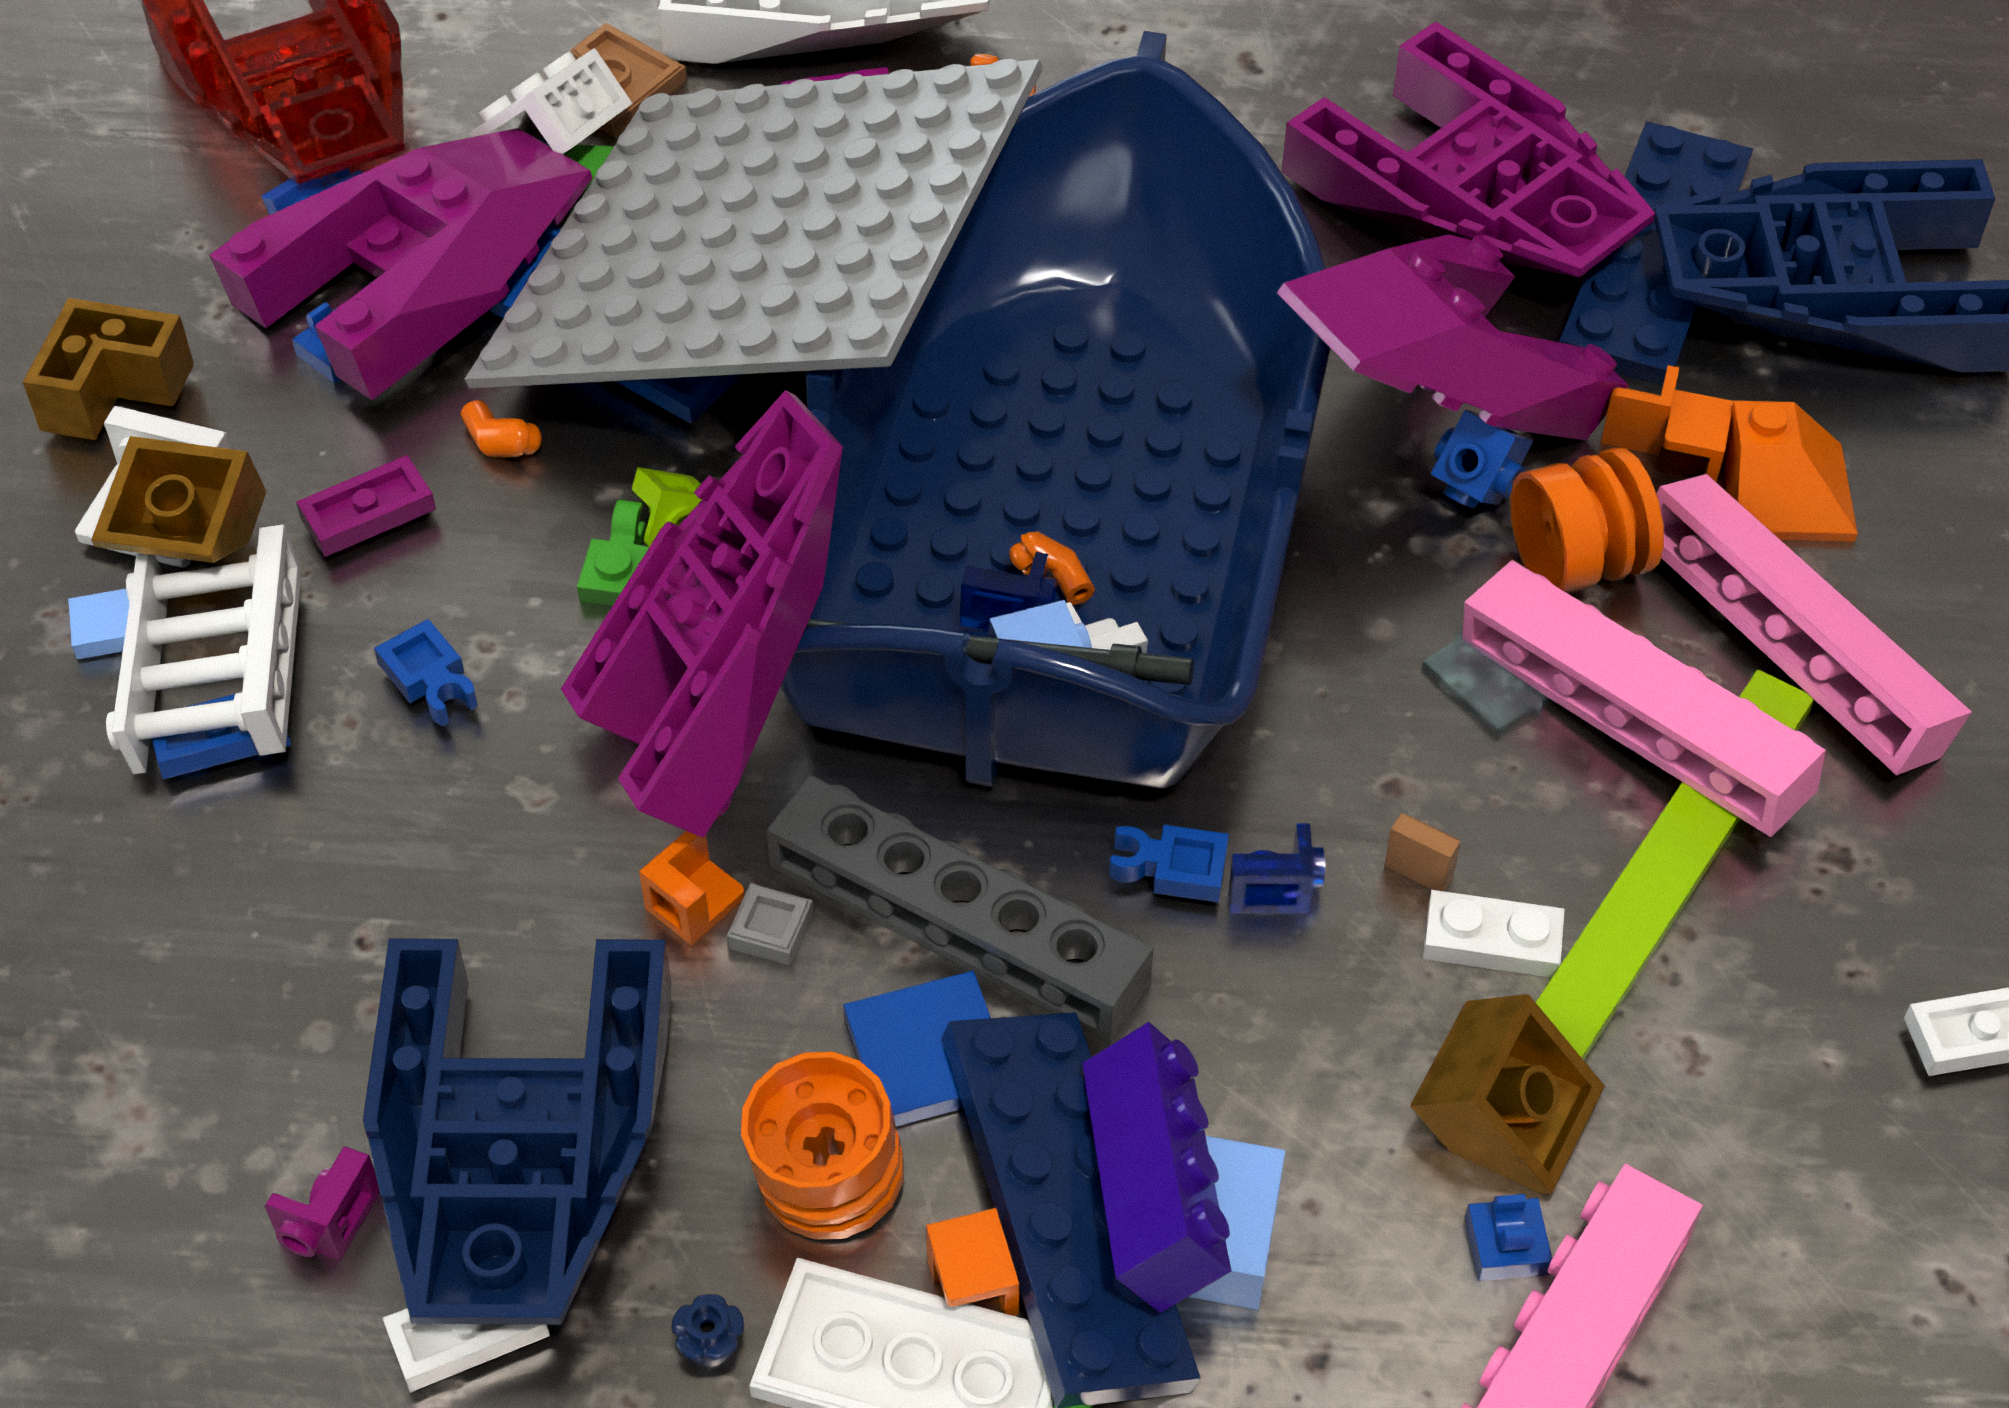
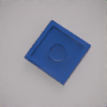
M974 970L843 1004L844 1019L857 1058L880 1078L891 1103L896 1127L964 1109L942 1036L949 1021L991 1018Z

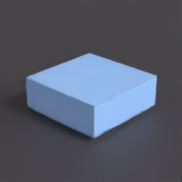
M126 589L68 598L71 643L76 659L123 651L130 603Z

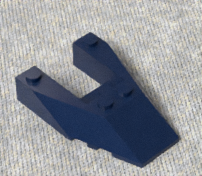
M1983 159L1812 163L1804 166L1802 174L1773 181L1771 174L1753 179L1750 188L1721 196L1720 190L1716 189L1660 204L1654 208V221L1673 297L1777 335L1957 372L2009 371V280L1906 282L1897 250L1979 247L1996 199Z
M389 938L363 1123L411 1324L561 1325L652 1129L667 1047L672 989L666 941L662 939H596L585 1058H459L469 982L458 939Z

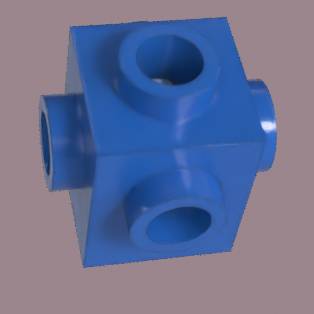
M1464 410L1455 429L1449 428L1440 438L1434 451V459L1437 462L1431 475L1446 482L1447 486L1443 493L1463 505L1473 509L1476 508L1479 501L1499 505L1503 497L1506 499L1510 497L1514 479L1519 473L1525 472V467L1521 464L1533 441L1512 429L1488 425L1478 417L1479 413Z

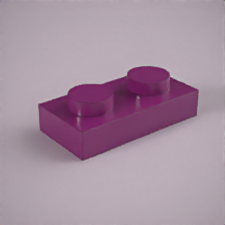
M408 455L296 501L299 516L324 557L436 510L433 493Z

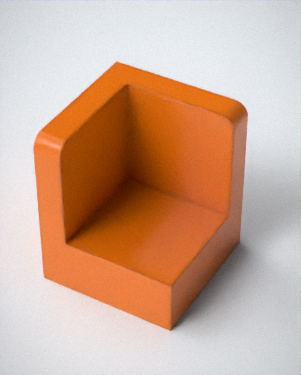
M1667 366L1660 395L1628 388H1614L1600 443L1659 455L1680 367Z
M1675 390L1661 447L1672 451L1708 457L1705 474L1717 482L1725 453L1734 401Z
M685 831L639 871L645 909L691 946L741 903L745 896L743 885L709 860L706 835L702 838Z
M996 1208L926 1225L927 1261L934 1284L941 1282L945 1299L949 1306L956 1307L998 1296L1002 1313L1012 1316L1019 1315V1281Z

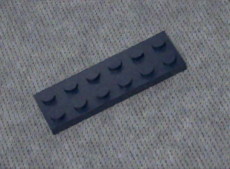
M1646 121L1624 177L1653 211L1657 205L1716 189L1720 190L1722 196L1740 191L1753 148L1734 144L1727 140L1715 139L1680 130L1673 126H1664ZM1655 221L1586 272L1559 343L1580 347L1593 344L1604 350L1615 360L1617 366L1613 371L1617 374L1663 386L1667 366H1677L1698 305L1672 296Z
M1077 1012L949 1021L942 1039L994 1208L998 1212L1019 1281V1289L1056 1408L1191 1393L1201 1377L1176 1304L1159 1313L1115 1277L1082 1064L1092 1056Z

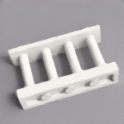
M284 524L259 528L257 554L250 555L249 562L163 574L155 555L136 553L134 573H129L126 578V590L130 603L115 710L109 712L106 718V729L110 745L114 750H121L133 774L146 773L151 738L238 726L241 731H249L259 755L285 752L302 566ZM253 586L252 599L245 600L243 607L166 618L168 599ZM248 631L247 645L240 646L239 653L160 664L162 644ZM239 678L244 679L243 690L235 694L234 700L154 712L156 691Z

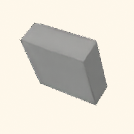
M750 883L726 936L728 949L791 966L813 916V900Z

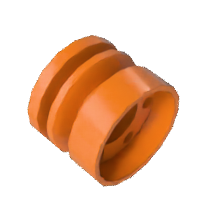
M1615 447L1601 451L1599 455L1581 456L1571 467L1568 464L1555 463L1521 472L1513 481L1510 493V519L1515 544L1523 566L1535 574L1546 577L1554 586L1564 592L1571 594L1593 588L1600 581L1601 577L1604 580L1618 581L1624 579L1628 574L1640 575L1651 572L1660 563L1664 548V528L1659 500L1647 471L1640 460L1627 448Z
M828 1051L804 1052L776 1063L754 1083L742 1107L741 1137L769 1213L787 1230L814 1240L845 1239L871 1228L893 1207L904 1181V1155L899 1135L896 1131L891 1103L880 1078L860 1060Z

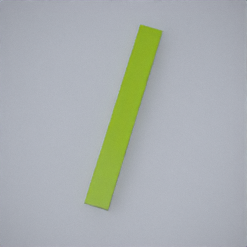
M1757 669L1739 696L1751 701L1761 711L1795 731H1798L1814 702V699L1808 693ZM1683 782L1536 1001V1004L1583 1060L1586 1059L1741 819Z

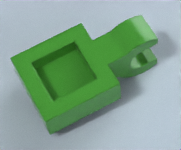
M618 499L612 517L610 541L591 539L577 584L580 602L613 606L649 549V546L641 545L646 528L645 522L639 521L643 508L642 502Z

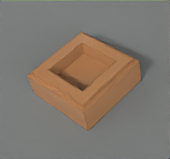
M1401 813L1390 830L1384 867L1431 890L1446 891L1453 880L1461 841L1414 817Z

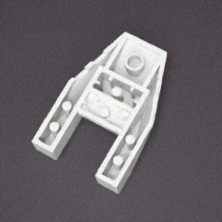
M660 0L658 14L662 52L664 55L678 61L719 64L883 43L988 11L990 0Z

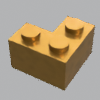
M68 298L27 372L23 385L40 431L96 440L117 398L174 406L194 366L180 315Z

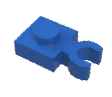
M429 619L374 648L378 665L409 703L426 695L430 716L437 724L444 726L449 723L447 709L444 705V702L449 699L458 698L463 700L470 710L478 707L473 683L466 676L462 675L464 674L461 657Z
M1164 825L1161 840L1149 838L1144 831L1136 827H1117L1114 849L1130 851L1135 855L1132 857L1111 855L1109 877L1121 882L1137 881L1144 876L1155 877L1153 893L1219 902L1229 834Z

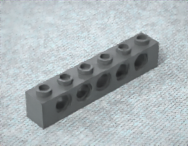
M810 775L766 830L770 868L969 971L974 970V973L1052 1014L1077 1012L1082 1029L1108 1043L1113 1041L1151 985L1154 948L1145 944L1134 932L1125 928H1114L1086 914L1073 901L1065 898L1056 899L1028 885L1017 873L1007 869L999 870L971 856L961 845L953 841H941L915 828L904 816L893 812L886 813L860 800L854 792L842 785H830ZM844 844H855L851 846H844ZM899 872H911V874H906V875L897 874V873H899ZM958 900L969 901V903L957 904L953 902ZM1022 929V930H1026V931H1028V932H1025V933H1013V932H1010V930ZM1077 958L1085 960L1086 962L1071 963L1066 960Z

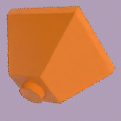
M1734 401L1725 453L1722 460L1727 493L1780 540L1855 542L1858 532L1841 443L1795 402Z

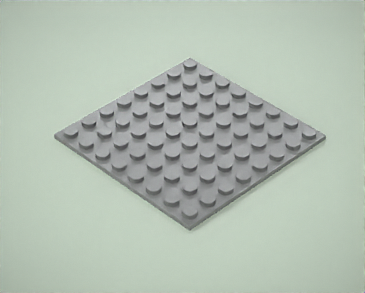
M1003 59L993 64L966 67L961 64H951L935 70L913 72L910 69H901L885 75L863 77L860 74H851L834 80L813 82L810 79H801L791 84L764 86L762 84H751L742 89L723 91L708 88L692 94L669 96L665 93H658L645 98L639 105V109L625 131L619 136L616 145L607 159L597 170L596 176L574 206V210L560 232L552 240L551 246L529 276L527 283L515 302L505 313L504 319L488 344L482 349L479 358L464 379L469 389L891 366L1043 70L1040 59L1026 61Z

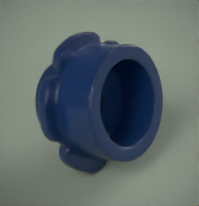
M704 1294L697 1296L690 1306L683 1305L677 1310L673 1317L671 1328L673 1334L678 1337L676 1347L683 1356L696 1364L712 1366L724 1362L734 1353L738 1345V1336L744 1332V1319L740 1310L736 1306H728L722 1296ZM704 1323H712L715 1327L711 1332L706 1333L701 1330V1326Z

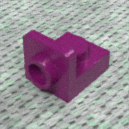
M343 1146L330 1169H323L314 1181L310 1192L309 1205L272 1193L265 1204V1209L279 1243L301 1256L312 1257L317 1252L341 1261L380 1194L370 1156Z

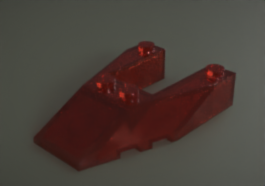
M141 0L152 43L170 77L193 101L297 184L406 150L401 32L399 23L385 0H307L314 13L227 40L223 39L203 0Z

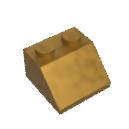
M130 436L91 541L94 547L215 563L249 543L267 491L248 451Z
M1520 994L1465 1002L1410 1107L1449 1152L1540 1194H1549L1553 1192L1605 1085L1529 994Z

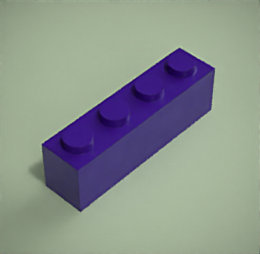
M1147 1022L1082 1064L1115 1277L1159 1313H1162L1232 1272L1226 1239L1230 1235V1229L1224 1214L1219 1208L1215 1183L1219 1180V1173L1208 1151L1205 1129L1208 1128L1209 1122L1207 1114L1198 1099L1195 1077L1198 1076L1199 1070L1196 1060L1183 1042L1178 1039L1171 1041L1150 1022Z

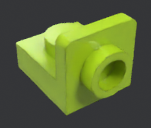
M637 467L631 490L649 506L650 517L644 536V542L649 547L660 529L668 521L679 526L701 502L702 499L694 494V491L701 483L693 476Z

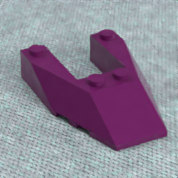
M1437 21L1399 46L1392 96L1441 128L1410 151L1406 152L1325 96L1286 122L1281 172L1322 201L1427 239L1448 234L1470 240L1474 236H1480L1491 242L1502 252L1503 257L1500 260L1502 263L1580 277L1654 221L1655 212L1618 168L1610 171L1596 154L1597 144L1586 131L1580 135L1566 119V107L1561 101Z
M519 128L420 147L253 222L244 230L234 234L229 241L209 256L232 306L265 328L269 327L352 263L375 276L376 279L348 301L342 303L336 310L315 325L335 375L369 399L374 400L504 299L509 292L508 279L522 261L527 265L530 264L539 252L538 239L551 222L559 225L593 177L591 171L561 153L553 151L550 146Z
M1448 234L1388 248L1285 282L1277 292L1354 372L1410 394L1417 385L1424 390L1436 391L1432 398L1440 406L1455 412L1459 410L1463 403H1467L1482 409L1478 417L1484 423L1493 427L1586 441L1607 415L1612 390L1616 387L1625 389L1629 387L1613 371L1617 366L1615 360L1604 350L1593 344L1580 347L1498 331L1485 318L1515 276L1500 262L1503 257L1502 252L1491 242L1480 236H1474L1470 240Z
M786 390L737 443L735 448L743 455L720 480L709 475L694 491V494L702 500L683 522L677 526L668 521L660 529L561 687V691L580 719L639 744L618 777L619 782L637 810L702 838L705 837L716 818L726 812L732 801L733 792L741 780L824 585L843 446L796 395Z

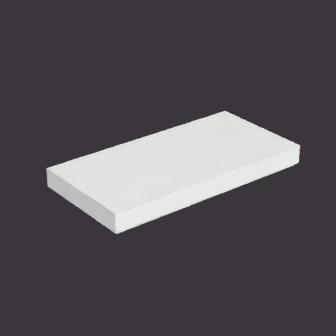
M797 1258L749 1385L751 1397L789 1408H1053L1054 1399L1029 1320L971 1304L951 1307L947 1304L945 1297Z

